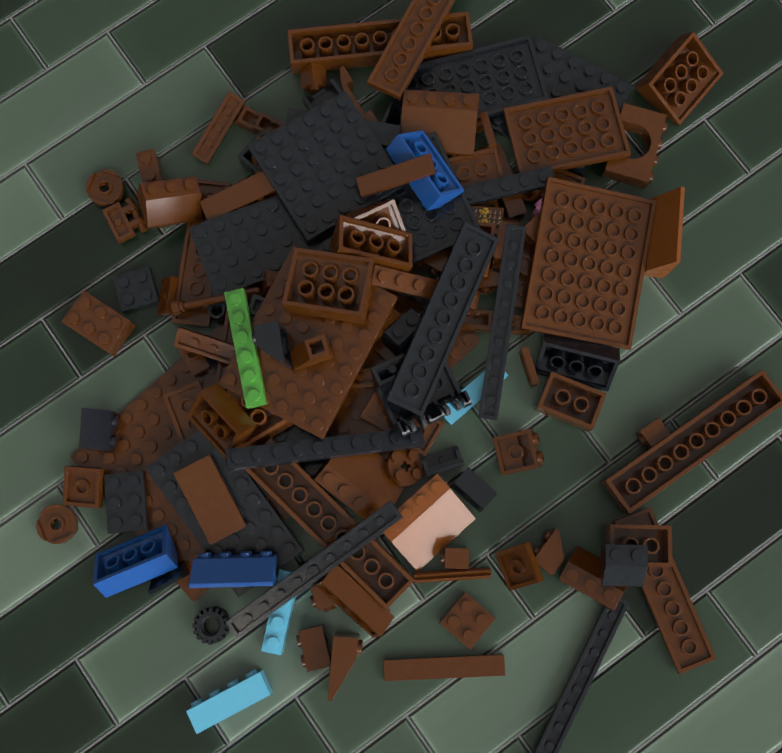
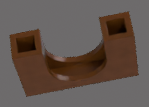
M623 103L619 112L624 130L636 133L644 140L646 154L636 159L625 157L606 161L601 177L644 189L648 183L652 182L654 177L652 168L656 166L659 158L656 153L657 150H660L663 143L661 135L665 133L668 123L665 122L667 115Z

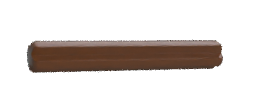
M484 567L414 572L413 577L414 583L491 578V569Z

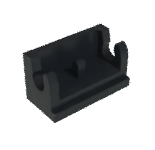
M457 445L425 457H420L426 478L465 465Z
M469 467L451 485L479 513L498 494Z

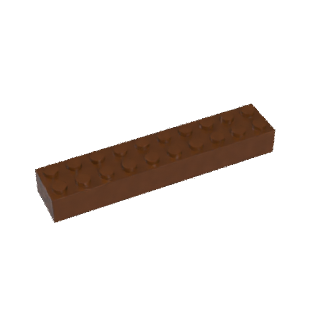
M469 11L448 13L422 61L434 60L473 49ZM402 18L287 30L293 74H300V69L310 62L325 66L326 71L340 70L342 66L345 69L376 66Z
M760 370L673 430L670 435L648 448L608 476L601 483L622 513L630 514L782 405V394L764 370Z
M270 438L265 444L278 442L274 438ZM299 463L244 469L323 548H326L359 523ZM375 538L340 563L386 610L415 581L414 577Z

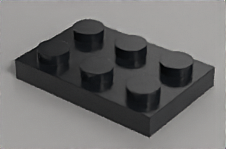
M145 471L104 475L108 534L148 530Z

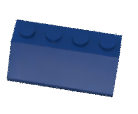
M423 130L398 134L387 147L386 151L395 164L431 154L436 174L409 183L411 189L427 211L440 208L464 192V189Z
M166 525L95 554L93 585L105 598L178 568V553Z
M242 551L240 555H232V552H220L219 555H211V552L199 553V556L193 559L189 588L273 586L278 578L277 554H272V551H260V554H252V551Z

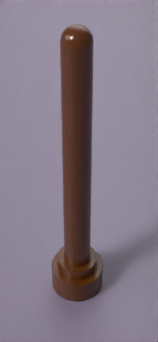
M259 287L245 289L247 297L253 296V294L258 295L261 292ZM220 294L187 302L181 299L171 301V309L174 315H181L187 309L225 302V295Z

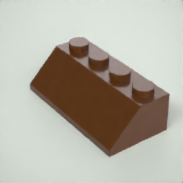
M339 215L330 244L331 253L374 259V265L406 273L413 267L412 233Z

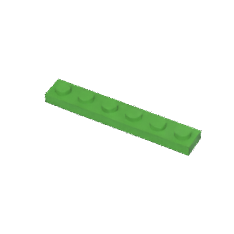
M244 288L224 292L246 408L250 409L267 405L257 348L252 340L253 327L246 291Z

